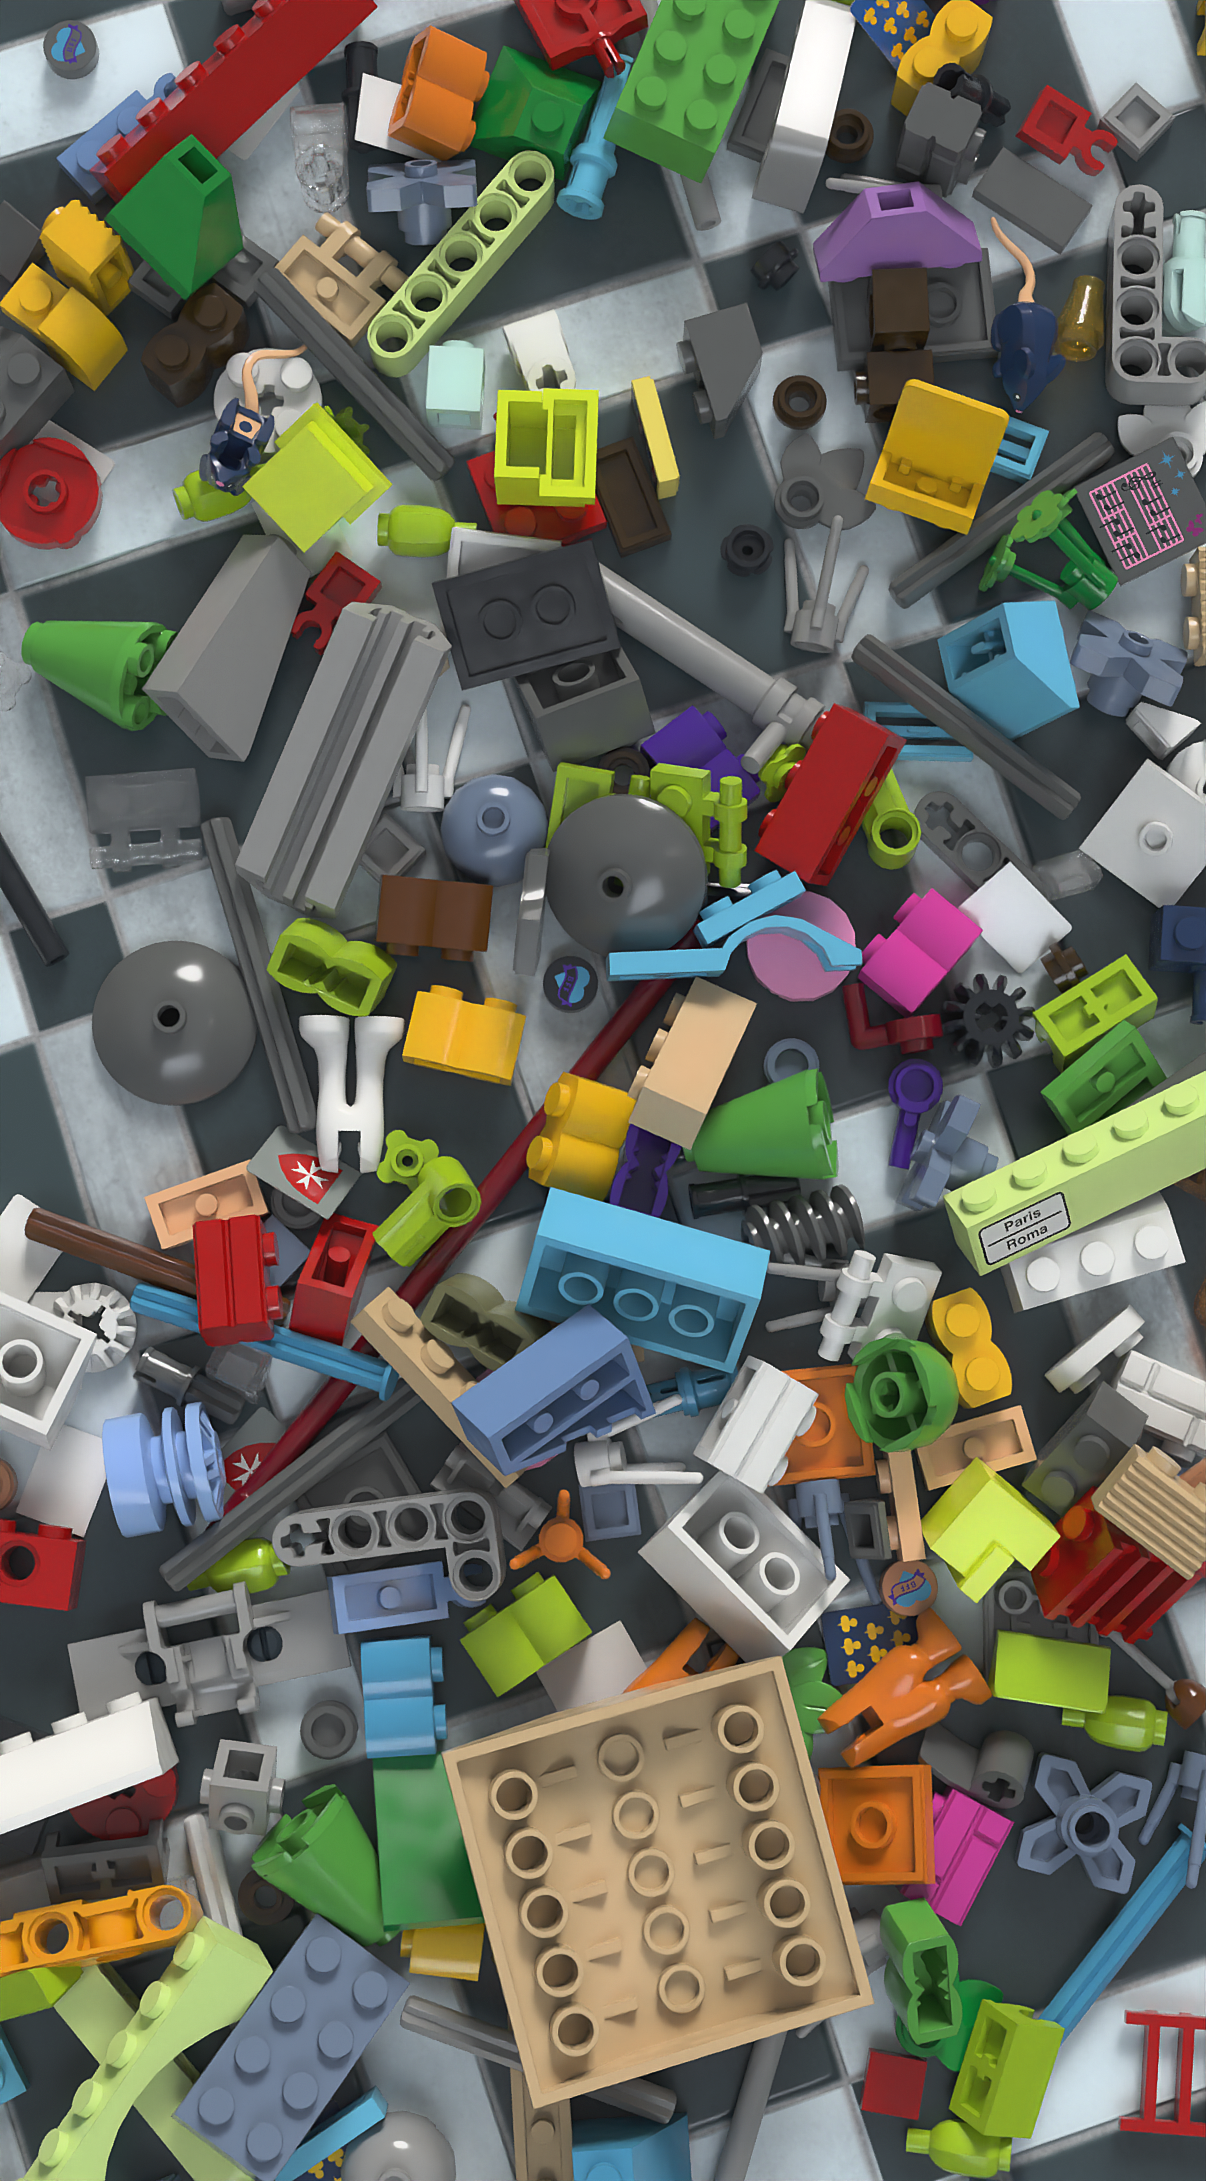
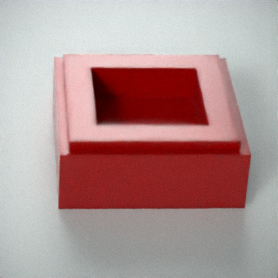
M869 2048L859 2105L861 2110L918 2120L927 2068L926 2058Z

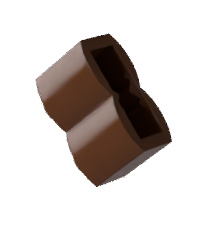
M380 875L374 941L386 942L385 953L419 956V946L441 948L440 959L473 962L474 951L487 952L493 885Z

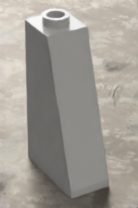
M276 534L242 536L142 688L209 758L244 762L249 755L311 574L309 569L296 556L297 550L294 545Z

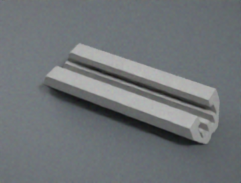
M351 602L342 609L235 863L237 874L267 898L280 904H285L311 918L337 917L452 648V645L435 624L411 616L407 612L391 605Z

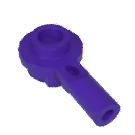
M909 1059L899 1063L892 1070L888 1079L889 1096L891 1101L899 1108L888 1166L909 1170L911 1164L910 1156L915 1145L921 1113L931 1110L939 1102L943 1093V1080L940 1072L932 1063L922 1059Z

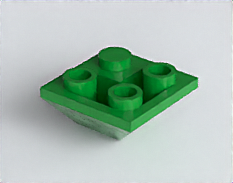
M192 134L164 155L104 218L121 236L124 242L131 246L161 276L163 281L172 287L185 301L234 259L244 248L232 175Z

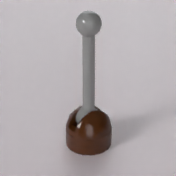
M1112 1631L1107 1636L1166 1689L1164 1698L1165 1709L1170 1717L1184 1730L1189 1728L1205 1712L1206 1688L1193 1679L1173 1681L1134 1644L1124 1642L1120 1632Z

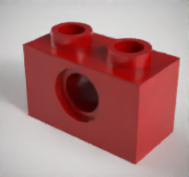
M0 1518V1602L64 1611L77 1608L87 1540L73 1539V1528L57 1525L39 1524L37 1534L15 1531L17 1521ZM18 1546H23L30 1550L35 1559L34 1570L25 1579L16 1576L9 1565L10 1555Z

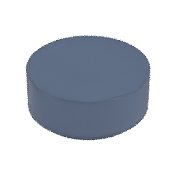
M795 1038L783 1039L775 1043L767 1052L763 1062V1074L769 1085L806 1069L819 1068V1059L815 1050L808 1043Z

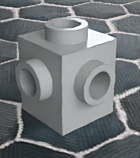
M220 1739L214 1768H205L200 1790V1803L209 1804V1829L224 1830L237 1835H266L270 1813H281L286 1780L276 1778L277 1746Z

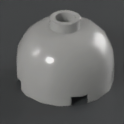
M408 2111L387 2112L385 2118L348 2143L340 2169L341 2181L456 2180L455 2155L449 2141L447 2143L444 2135L436 2129V2125L427 2117Z

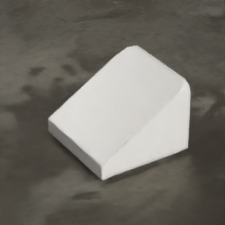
M1140 702L1126 719V724L1161 760L1184 742L1201 724L1198 720L1144 702Z

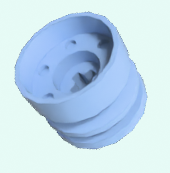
M202 1402L186 1405V1431H183L177 1410L174 1407L164 1408L161 1421V1435L154 1436L150 1423L143 1413L105 1419L102 1443L106 1479L117 1525L124 1537L129 1538L163 1531L166 1522V1504L173 1503L177 1515L185 1527L194 1525L196 1520V1498L198 1499L203 1517L207 1522L218 1521L223 1518V1495L226 1486L223 1454L217 1432L213 1430L205 1405Z

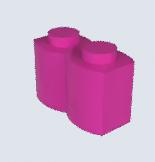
M933 888L923 898L913 893L893 917L900 923L898 928L887 940L878 934L862 952V963L865 966L861 969L857 978L905 1018L911 1017L983 932L979 926Z

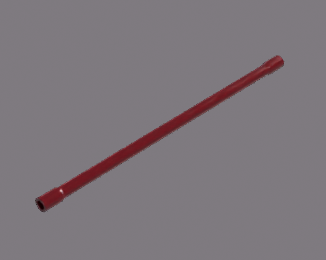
M697 919L688 933L667 950L702 949L693 932L696 925L701 921ZM677 978L640 980L568 1073L597 1081ZM544 1103L477 1187L481 1197V1206L475 1218L465 1225L449 1227L432 1244L395 1291V1294L407 1302L414 1312L528 1169L526 1161L528 1148L532 1140L536 1136H540L546 1125L547 1114L544 1111ZM363 1335L351 1347V1350L375 1358L381 1356ZM329 1376L244 1485L235 1490L224 1504L223 1516L304 1454L357 1385ZM217 1521L210 1522L209 1525L205 1528V1530H207Z

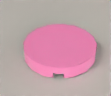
M806 891L800 898L765 916L780 915L803 919L856 947L855 932L846 913L831 899L816 893ZM759 934L746 940L747 962L756 981L771 993L791 1002L814 1001L830 994L849 974V971L825 972L814 952L800 940L783 934Z

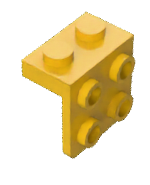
M908 380L901 393L865 500L880 504L889 510L900 511L934 523L938 527L968 535L984 486L1009 422L1008 413L1003 409L920 380Z

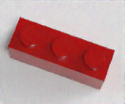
M836 703L832 705L830 711H825L816 721L811 733L813 743L804 759L799 760L788 773L785 781L787 791L777 809L771 810L764 818L758 833L761 839L754 850L790 873L795 871L798 877L807 883L828 886L907 741L859 712Z

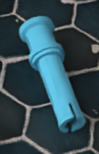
M619 54L626 64L625 70L620 75H617L614 70V78L604 76L584 141L572 150L570 163L573 168L567 186L559 191L556 202L561 209L581 219L594 220L602 217L605 205L601 199L607 180L615 176L618 164L614 155L616 144L603 139L631 72L630 68L634 58L627 55Z

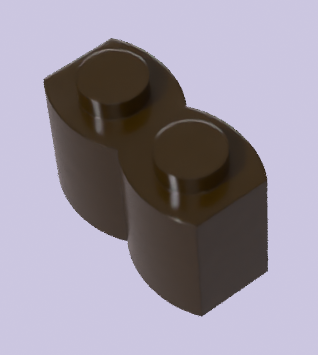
M216 283L209 284L194 293L182 308L178 322L172 323L156 333L143 351L141 363L150 384L177 408L186 406L197 399L209 385L214 369L227 365L230 358L240 353L245 347L250 336V328L244 308Z

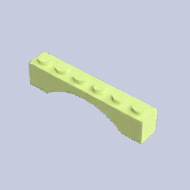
M202 1916L193 1932L186 1933L180 1939L175 1948L173 1960L158 1981L151 1983L145 1990L139 2009L128 2026L113 2037L107 2048L104 2061L93 2077L80 2085L74 2096L71 2109L58 2128L52 2129L45 2136L41 2143L38 2157L25 2176L16 2181H105L107 2161L118 2129L132 2104L162 2068L183 2050L210 2033L240 2021L272 1974L273 1970L259 1945Z

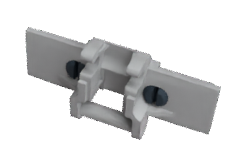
M245 1581L234 1583L233 1590L158 1605L155 1600L144 1602L143 1615L146 1628L67 1644L79 1711H84L87 1721L109 1714L106 1703L139 1691L142 1701L157 1696L161 1707L176 1704L177 1713H175L177 1727H185L196 1724L198 1717L236 1708H238L240 1714L258 1711L260 1706L258 1686L352 1666L346 1635L333 1633L328 1589L251 1605ZM237 1612L240 1627L238 1632L177 1645L169 1644L166 1627Z

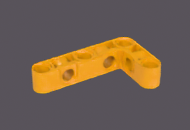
M161 1885L136 1891L129 1889L127 1896L93 1903L80 1899L13 1913V1919L0 1922V1977L33 1968L72 1966L83 1968L134 1957L147 1951L177 1946L180 1939L186 1933L193 1932L203 1916L201 1905L193 1895L172 1885ZM180 1900L184 1908L181 1922L171 1930H164L160 1924V1913L163 1907L168 1902ZM65 1923L69 1931V1940L60 1952L51 1954L47 1947L48 1934L56 1925Z

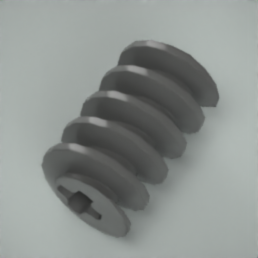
M843 1184L832 1187L830 1196L821 1189L811 1192L808 1202L800 1194L794 1195L789 1198L787 1208L780 1200H773L768 1203L766 1214L758 1205H752L747 1207L745 1220L741 1221L742 1243L770 1250V1263L784 1264V1254L790 1253L796 1265L804 1266L805 1249L808 1248L812 1249L819 1262L825 1261L828 1243L834 1245L840 1257L846 1256L849 1238H854L861 1250H864L865 1233L859 1206L850 1190Z

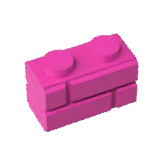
M947 1785L942 1795L936 1791L932 1793L936 1884L895 1885L899 1893L911 1900L924 1897L936 1914L961 1926L1014 1822L995 1809Z

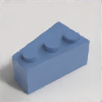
M590 1304L451 1402L467 1440L504 1476L566 1451L565 1442L590 1432L596 1438L612 1432L611 1423L636 1414L642 1420L656 1414L628 1337Z

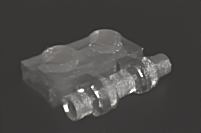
M195 768L85 777L89 832L92 835L111 833V846L89 849L92 869L113 868L114 873L132 872V866L162 864L164 869L180 868L181 862L203 859L201 839L180 840L179 829L201 825L198 774ZM160 829V842L131 844L130 832Z

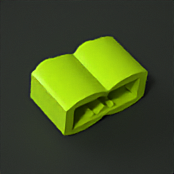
M297 918L280 934L266 970L276 981L289 989L302 993H318L322 1000L332 1008L348 1015L364 1017L369 1016L384 998L397 963L381 948L362 941H347L338 930L322 921L311 918Z
M536 1572L510 1590L516 1600L497 1612L493 1605L489 1604L463 1622L469 1632L462 1636L460 1641L497 1698L592 1633L554 1574L544 1580L540 1573Z

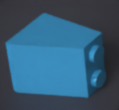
M687 2112L673 2113L671 2119L666 2124L643 2116L573 2120L572 2160L574 2181H692Z

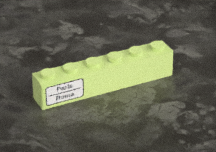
M1206 1071L943 1195L956 1244L978 1274L982 1276L1205 1169Z

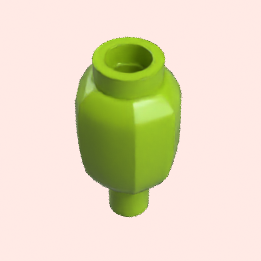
M266 463L253 467L250 471V476L255 475ZM199 470L188 474L184 478L182 486L172 489L175 503L183 520L194 517L199 521L209 522L245 507L252 498L246 490L238 496H233L230 492L226 493L215 489L207 481H201Z
M398 505L390 513H379L378 546H388L395 555L440 556L450 550L453 527L477 530V523L455 522L448 512L440 508L423 505Z
M264 1537L245 1539L189 1583L187 1588L189 1591L212 1587L213 1590L219 1593L233 1590L234 1583L245 1581L249 1594L267 1590L276 1585L280 1580V1576L290 1574L291 1566L282 1562L277 1557L270 1540Z
M1108 1695L1105 1714L1063 1708L1061 1725L1084 1728L1087 1735L1098 1744L1115 1749L1142 1752L1149 1749L1152 1744L1164 1746L1168 1712L1156 1710L1155 1705L1144 1698Z
M947 2119L939 2122L932 2130L908 2127L906 2152L928 2154L936 2166L950 2173L976 2178H991L998 2170L1010 2172L1013 2137L982 2135L963 2119Z

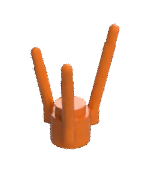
M565 1489L561 1490L558 1494L557 1516L548 1520L543 1525L539 1534V1543L518 1554L509 1563L511 1569L517 1570L543 1555L555 1562H567L577 1558L602 1579H608L611 1575L607 1566L583 1547L581 1527L573 1519L569 1518L570 1493Z

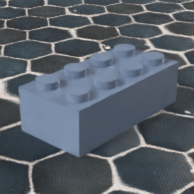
M316 1914L309 1921L171 2117L253 2180L274 2181L410 1983L320 1915Z

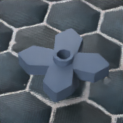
M423 159L409 161L405 164L391 163L368 166L369 182H367L366 187L368 212L397 211L398 228L404 231L405 242L408 244H438L447 234V229L452 226L451 208L475 207L478 205L474 159L446 160L438 163L434 160Z
M1088 610L1079 628L1076 638L1078 641L1070 658L1071 665L1092 673L1087 682V686L1090 689L1087 695L1088 702L1098 710L1118 717L1126 716L1130 708L1136 707L1142 695L1164 705L1173 706L1182 687L1183 676L1180 674L1186 664L1188 652L1162 640L1149 639L1138 632L1126 630L1119 622Z
M957 1095L952 1102L945 1100L939 1104L928 1130L924 1129L914 1145L910 1160L915 1163L905 1179L897 1197V1203L914 1211H921L923 1206L929 1209L934 1208L944 1188L954 1191L996 1170L999 1158L988 1153V1146L967 1137L980 1109V1103L963 1095Z
M1041 1752L1037 1757L1031 1785L1052 1811L1053 1815L1021 1829L1014 1857L1015 1863L1021 1868L1051 1875L1077 1854L1090 1883L1094 1887L1126 1894L1130 1888L1135 1860L1118 1839L1119 1828L1146 1816L1152 1783L1143 1777L1115 1771L1089 1792L1074 1760ZM1089 1813L1091 1818L1089 1827L1084 1831H1075L1078 1819L1083 1814Z

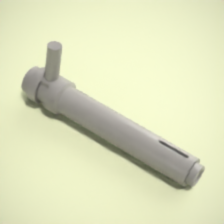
M599 563L616 626L751 715L752 723L763 730L741 758V765L747 772L752 774L758 773L781 743L788 746L800 744L805 748L806 753L808 752L813 743L811 739L813 727L818 718L824 713L825 705L813 697H810L808 700L797 694L798 687L783 677L777 680Z

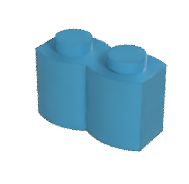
M431 1634L363 1639L361 1641V1671L367 1758L436 1754L438 1749L437 1740L448 1739L446 1704L435 1705L434 1682H444L443 1648H432Z

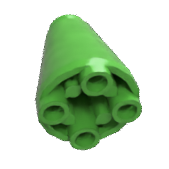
M56 620L46 621L45 623L35 622L27 629L24 635L21 655L24 663L31 665L33 670L121 728L136 731L144 729L154 720L157 714L167 715L142 688L179 633L168 630L163 624L156 622Z

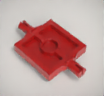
M514 0L552 71L584 56L593 54L600 63L607 78H614V70L617 75H620L626 68V64L621 59L614 44L648 27L647 13L640 0Z
M497 412L493 415L495 421L497 419ZM495 451L466 461L468 472L492 532L562 541V547L576 543L581 537L607 528V521L596 494L595 505L585 504V507L497 504L494 479Z

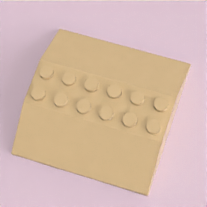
M778 1655L654 1684L553 1713L441 1752L533 2109L875 2004L782 1656Z

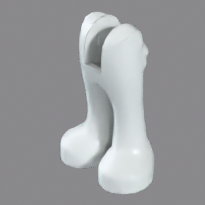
M332 1015L299 1017L301 1037L314 1048L318 1060L319 1095L316 1141L321 1169L338 1173L339 1156L341 1153L339 1131H361L360 1142H358L360 1173L377 1171L384 1139L383 1079L385 1061L388 1051L402 1039L405 1020L388 1016L355 1018L356 1097L354 1104L350 1107L346 1101L345 1087L349 1018Z

